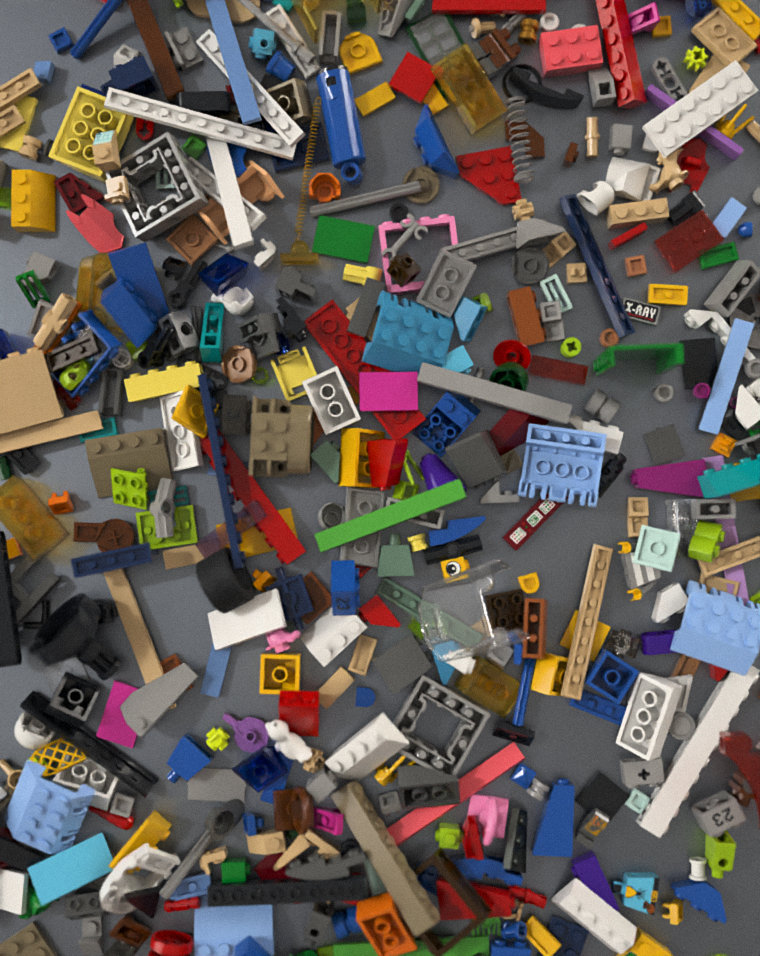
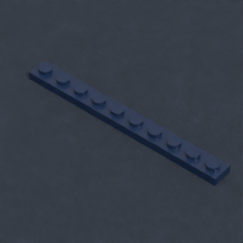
M201 374L197 376L235 569L244 567L246 555L245 551H241L240 543H243L241 531L237 532L236 524H239L237 512L234 513L232 506L235 505L234 494L230 493L229 490L232 482L230 474H226L225 467L228 466L227 457L222 454L221 447H224V440L222 435L219 436L218 428H221L219 417H215L214 409H217L215 397L212 398L210 391L213 390L212 379H208L206 374Z

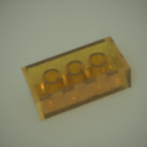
M467 43L431 67L432 73L471 135L507 111Z
M13 475L0 486V521L34 560L42 559L69 535L68 531L20 476Z

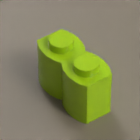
M699 520L689 545V558L710 563L713 562L714 557L718 558L720 552L719 544L724 542L726 534L723 531V525Z

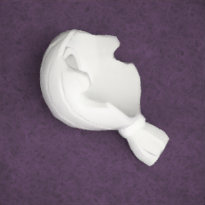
M233 287L225 294L216 291L210 299L214 303H223L225 308L233 315L246 314L254 304V297L247 288H244L243 291L239 287Z

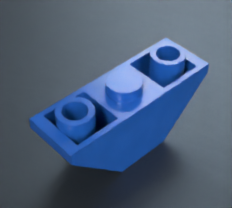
M691 879L671 883L670 886L675 891L674 895L684 901L686 898L691 902L690 905L699 912L704 910L707 912V917L717 923L719 920L724 924L726 923L727 919L721 893L714 886L706 881H694Z

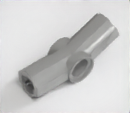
M160 478L155 501L150 504V513L155 519L156 538L174 536L172 514L175 511L173 499L177 482L172 479Z

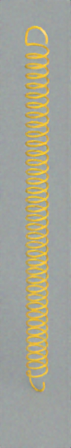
M315 121L311 122V126H316V127H318V125H313V124H312V123H314Z

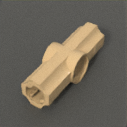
M61 293L54 307L42 319L43 325L33 340L36 346L46 351L50 349L56 337L68 325L69 321L67 319L78 303L75 298Z

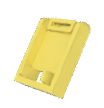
M305 346L302 347L305 355L301 356L299 350L296 349L277 357L280 364L276 366L274 359L270 360L283 394L289 402L306 396V390L294 395L292 389L303 385L302 381L317 375Z

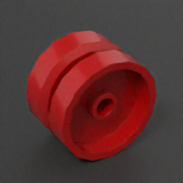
M157 930L151 936V950L148 956H191L190 953H192L194 947V937L179 930Z

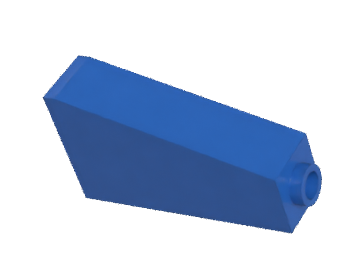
M558 778L557 781H552L551 789L548 792L531 844L533 856L572 857L574 785L572 782H569V779Z

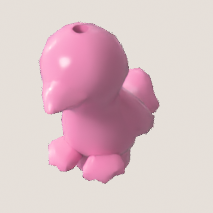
M281 628L267 633L266 637L269 646L265 650L269 651L274 648L276 653H280L291 648L289 642L299 639L301 636L300 631L295 630L290 633L286 629Z

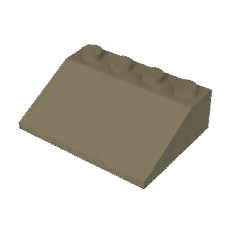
M163 428L85 440L87 458L98 498L113 496L110 468L135 473L137 469L144 468L147 472L145 482L148 483V490L157 489L160 478L173 480L165 429Z

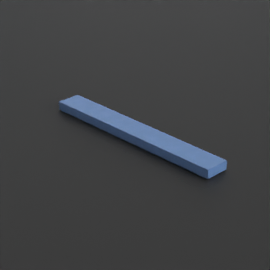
M205 0L243 126L261 121V115L225 0Z

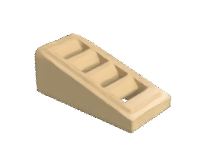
M299 834L274 864L273 868L275 871L310 847L304 835Z

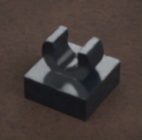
M169 256L163 261L162 269L166 270L164 273L165 277H168L171 271L175 274L174 280L179 279L181 273L186 269L187 262Z

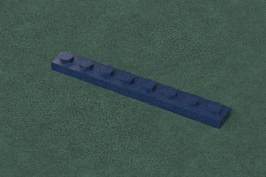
M576 194L561 197L559 199L561 208L567 217L569 227L574 233L576 243L584 256V261L590 270L592 280L597 286L599 296L606 307V312L613 323L614 331L619 338L635 333Z

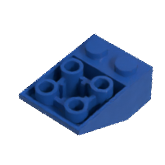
M447 391L425 417L426 420L415 429L413 434L442 458L446 453L445 447L454 444L481 410L463 395Z

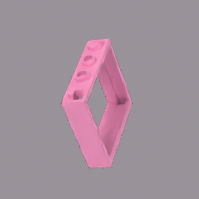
M443 214L439 215L438 218L421 217L415 221L420 226H425L426 228L449 225L451 245L458 244L454 216ZM409 219L401 220V221H403L405 224H409V223H410V220H409ZM387 221L383 222L382 225H378L381 254L387 248L385 233L407 230L403 229L400 223ZM388 253L382 257L386 292L397 296L420 292L425 281L411 282L402 288L398 284L392 285L391 275L387 272L389 268Z

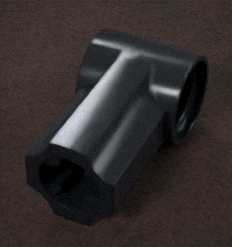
M696 190L681 199L679 204L669 210V218L667 220L675 227L690 215L696 214L706 205Z

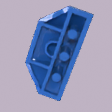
M426 104L416 125L413 142L416 148H420L422 152L421 159L424 165H428L436 173L456 179L459 176V170L429 105Z

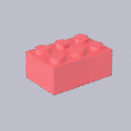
M598 25L544 32L540 35L538 45L543 79L585 73L591 69L601 68L603 56Z

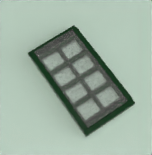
M430 13L404 27L419 58L440 70V74L434 84L444 100L481 81L474 71L475 67L472 68L462 55L467 46L449 14Z

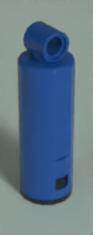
M344 65L328 66L317 71L315 76L321 98L333 167L341 170L342 178L349 185L354 186L358 185L363 179V173L359 166L366 162V155L349 69ZM356 170L354 177L349 178V172Z

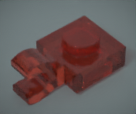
M54 380L53 385L58 401L64 399L66 406L71 411L77 408L76 404L81 401L78 396L72 398Z

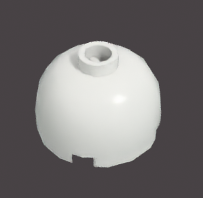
M25 712L21 714L15 725L17 741L23 747L29 749H40L46 746L55 734L50 728Z

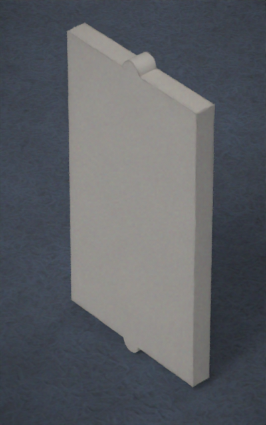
M203 767L186 783L188 785L187 800L230 801L240 799L242 802H245V788L247 787L246 769Z

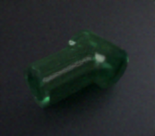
M346 0L348 25L367 23L366 8L363 0Z

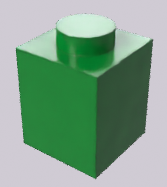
M247 856L224 858V861L221 863L222 883L246 882L248 875H251V864L247 863Z

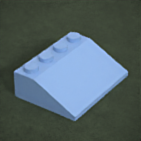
M207 894L197 896L201 898V907L195 909L194 913L195 956H234L235 945L249 935L271 956L274 955L276 949L274 904L208 907Z

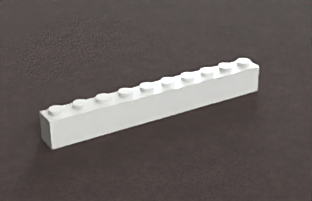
M751 665L746 676L728 670L718 682L695 721V732L690 738L683 741L664 773L665 782L659 783L650 796V802L642 814L638 816L636 822L641 827L661 838L662 834H666L672 817L675 818L677 816L681 802L687 799L690 787L698 781L699 772L702 767L704 768L708 764L709 755L717 749L719 745L718 740L722 734L727 732L730 720L737 715L740 703L748 697L749 688L758 680L759 669Z

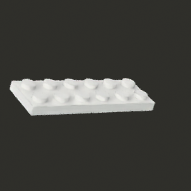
M735 60L646 123L642 129L662 156L666 158L755 95L759 90Z

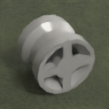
M534 777L532 780L533 784L527 789V793L543 802L545 793L549 792L551 788Z

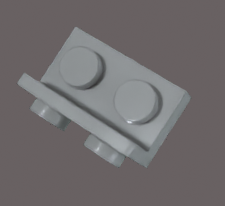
M186 27L170 35L168 31L164 32L167 38L164 40L168 51L173 50L175 56L172 58L177 68L181 66L183 72H186L204 63Z

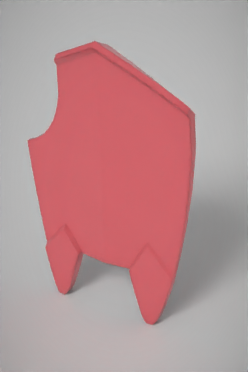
M81 194L87 208L80 216L66 210L71 222L82 236L101 254L121 249L124 236L114 225V214L92 198Z

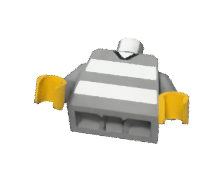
M618 542V544L622 545V550L618 551V553L621 555L627 586L632 589L628 590L627 593H633L631 601L640 600L642 595L646 594L657 583V579L661 578L660 570L633 563L637 542Z

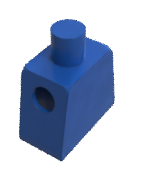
M186 733L180 739L167 761V764L172 768L167 778L172 783H176L180 777L188 781L205 767L214 756Z

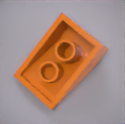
M389 892L357 902L356 921L378 956H398L417 950V944L411 928Z

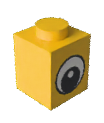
M463 556L440 562L445 581L468 575L467 571L470 570L468 560L464 559Z

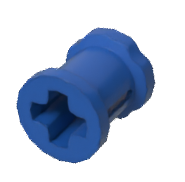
M504 921L501 925V934L507 940L511 938L524 940L527 936V927L523 921H517L516 923Z

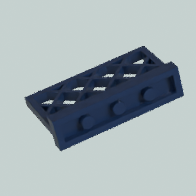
M150 542L73 558L71 559L74 578L154 562L153 555L160 554L159 548L151 549Z

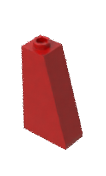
M438 875L436 886L441 921L476 919V916L442 875ZM469 881L493 912L488 918L510 917L512 915V909H515V898L511 897L510 890Z

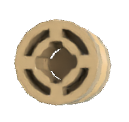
M25 135L23 138L24 145L20 147L18 154L26 159L37 161V150L41 149L43 143L32 136Z

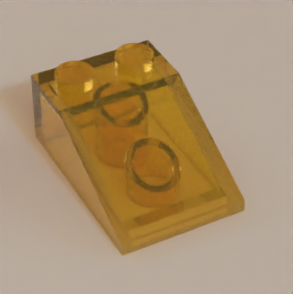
M475 653L472 659L476 661L471 674L461 673L454 686L465 695L505 718L517 701L520 682Z

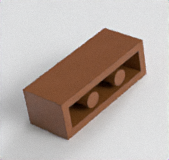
M530 286L508 291L506 298L518 341L525 344L528 348L543 344L547 336L545 328H541L539 321L542 320L540 310L536 309L535 302H537L535 291H531Z
M525 598L523 658L546 660L548 601L545 599Z

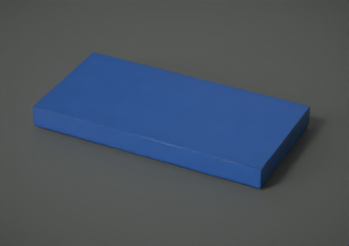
M146 242L108 253L117 280L122 278L124 282L128 281L134 289L133 293L144 301L145 308L149 313L152 312L157 320L170 313Z

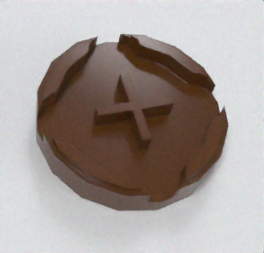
M118 518L103 522L95 535L97 546L101 552L133 546L135 542V532L132 526L125 520Z

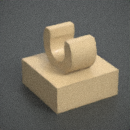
M586 263L566 264L567 284L587 282Z

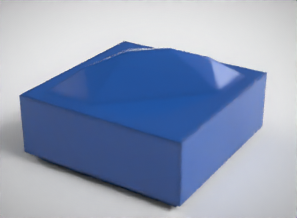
M519 763L510 776V780L527 790L536 775V771L523 763Z

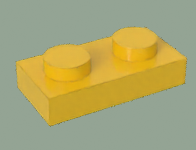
M648 285V304L687 305L688 286Z

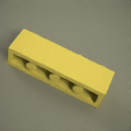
M189 361L183 367L171 365L167 366L165 371L159 372V369L147 371V375L141 376L140 373L131 374L129 379H124L128 402L136 403L184 390L186 385L199 389L197 375L204 374L203 366L200 363H196V361Z

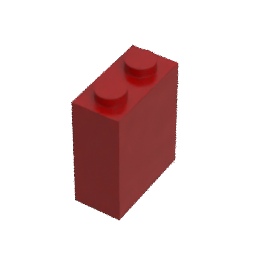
M280 690L279 720L287 723L289 732L299 736L319 737V692Z

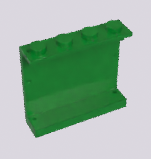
M683 343L610 346L593 361V371L596 372V377H599L615 366L614 361L656 359L657 374H665L684 364Z

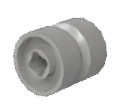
M597 389L585 405L584 410L592 415L597 414V418L607 424L615 415L621 403L613 398L608 399L606 393Z

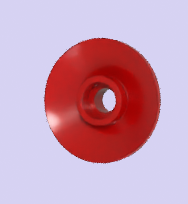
M505 340L495 347L493 359L497 367L505 362H516L526 370L531 362V353L522 342Z

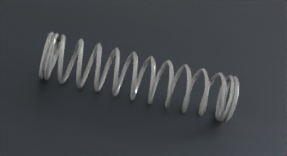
M522 96L511 97L505 101V105L508 106L506 112L509 113L507 119L510 121L508 127L511 128L509 134L512 136L509 141L513 143L510 149L514 151L511 156L515 158L512 164L516 166L513 169V172L516 173L514 176V182L527 183L535 179L534 175L531 174L534 172L533 170L515 171L518 167L533 165L531 162L520 165L514 164V161L517 159H529L532 157V155L513 156L516 152L531 150L530 147L518 150L512 149L516 144L530 143V140L511 141L514 137H525L530 134L528 132L516 135L510 133L514 129L520 130L529 127L528 125L510 127L512 122H523L528 119L527 117H520L514 120L509 119V116L512 114L519 115L527 112L524 109L514 112L508 111L510 107L526 105V98ZM514 100H523L517 103H508Z

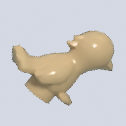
M680 147L666 158L660 152L658 153V165L663 164L664 167L659 181L649 185L650 191L657 194L661 189H666L667 187L671 191H675L684 184L683 180L686 179L689 172L688 170L681 171L677 164V159L683 148Z

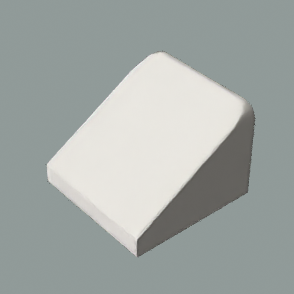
M123 44L114 54V65H123L133 57L140 56V52Z

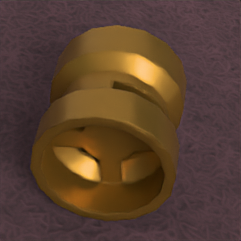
M523 19L520 26L522 31L519 33L518 41L524 45L536 44V32L539 30L540 23L535 19Z

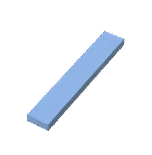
M737 318L734 319L698 428L699 430L718 435L754 323Z

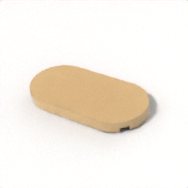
M186 0L192 13L198 17L210 19L205 0ZM225 0L232 23L247 24L253 18H256L238 0ZM249 0L260 9V0Z

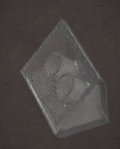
M695 499L665 500L667 531L681 534L675 558L689 557V545L697 526L696 520H691L690 500Z

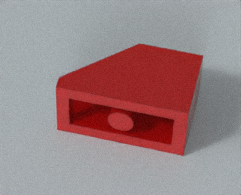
M378 594L359 607L361 611L359 616L365 623L369 621L372 625L401 626V623Z

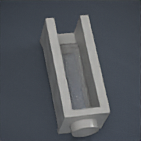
M335 10L322 11L319 64L338 65L342 23L341 12Z

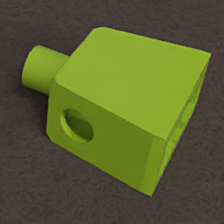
M727 830L718 837H710L706 834L705 858L712 869L711 875L715 878H723L724 871H731L733 869L736 843Z

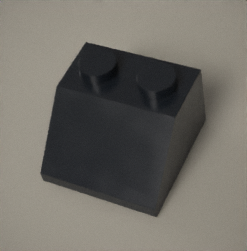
M66 671L44 712L80 729L85 723L101 687Z

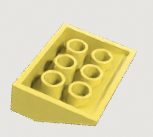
M77 86L48 157L88 177L106 183L108 178L105 172H102L94 162L92 145L96 133L115 130L120 154L135 116L106 109L104 107L105 96Z

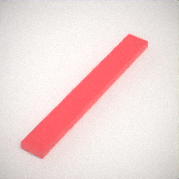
M515 742L458 779L460 804L525 760ZM459 804L416 808L388 827L387 831L394 838L395 844L398 847Z

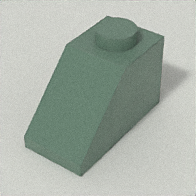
M326 440L310 456L337 484L339 482L340 454L338 451L340 448L334 441L329 443Z

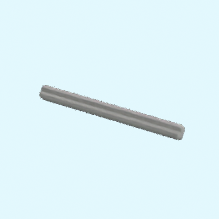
M414 181L310 207L312 217H317L414 194L421 191V185L419 181Z

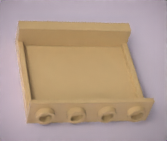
M38 346L26 349L27 353L20 355L19 351L7 354L8 358L0 360V434L62 418L65 415L63 408L60 407L44 356L45 350H39Z

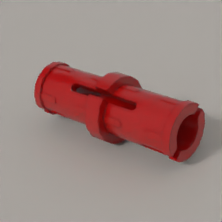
M508 885L507 889L510 890L511 897L523 901L524 904L529 903L544 909L547 896L535 893L530 888L525 889L517 885Z

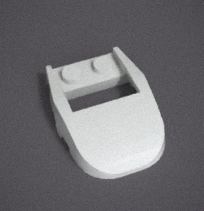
M145 843L122 859L109 874L101 888L100 901L102 908L115 914H126L136 910L135 906L126 901L124 893L156 886L161 888L159 884L164 879L168 880L172 875L170 870L175 865H180L181 863L177 854H169L151 848ZM137 866L152 872L144 878L127 873L126 871Z

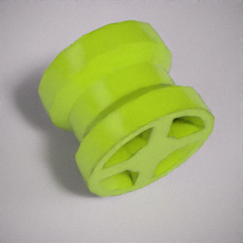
M574 337L567 338L560 346V352L566 358L575 357L581 350L580 341Z

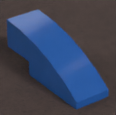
M481 516L446 521V529L428 531L430 546H435L456 540L477 528L486 518Z

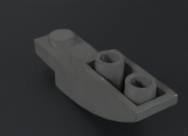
M353 848L347 851V854L341 856L340 854L330 856L329 860H326L324 853L320 855L319 853H313L307 857L308 859L302 861L296 859L289 862L285 872L287 876L304 880L337 879L350 875L349 867L366 861V854L363 849Z

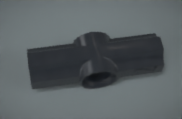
M479 534L423 549L426 564L431 565L479 552L483 548ZM451 544L456 545L458 548V552L455 555L448 553L447 549Z

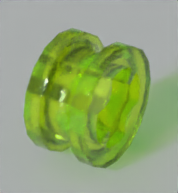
M257 367L252 380L258 385L266 384L269 379L267 370ZM263 371L265 378L257 381L255 374Z

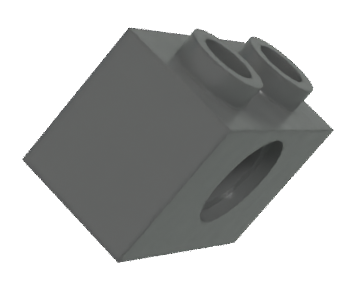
M100 892L65 896V918L78 920L110 915V912L105 911L101 906Z

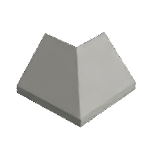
M537 218L517 222L516 247L520 249L551 242L563 234L565 228Z

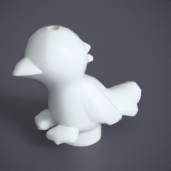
M278 719L265 723L269 736L277 741L274 746L277 752L281 751L289 759H297L300 763L307 761L312 756V749L305 746V742L299 735L289 732L287 723Z

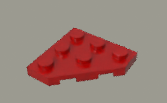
M511 146L456 156L459 177L473 184L475 188L485 195L495 199L500 205L516 204L517 200L522 199L519 183L514 182L516 173L513 172L515 166L512 164L514 158L511 156L513 153L510 149Z

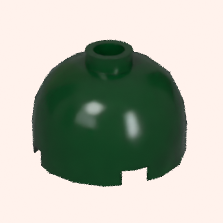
M505 362L493 370L489 381L526 392L529 377L525 368L520 364Z

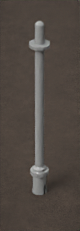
M238 0L269 29L275 31L274 33L291 47V53L294 56L297 55L308 66L314 62L316 56L304 47L302 41L292 39L251 1Z

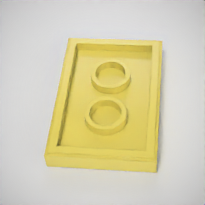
M26 96L14 103L26 123L1 137L0 148L18 153L20 147H23V138L29 133L38 100L36 98Z

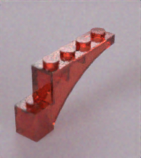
M719 731V751L724 756H729L745 776L756 802L760 829V751H749L752 749V741L743 731Z

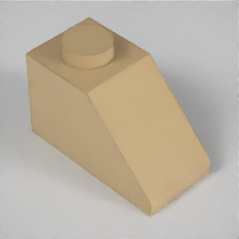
M275 828L256 831L257 835L254 836L246 834L249 853L268 855L285 852L288 844L285 831H275Z

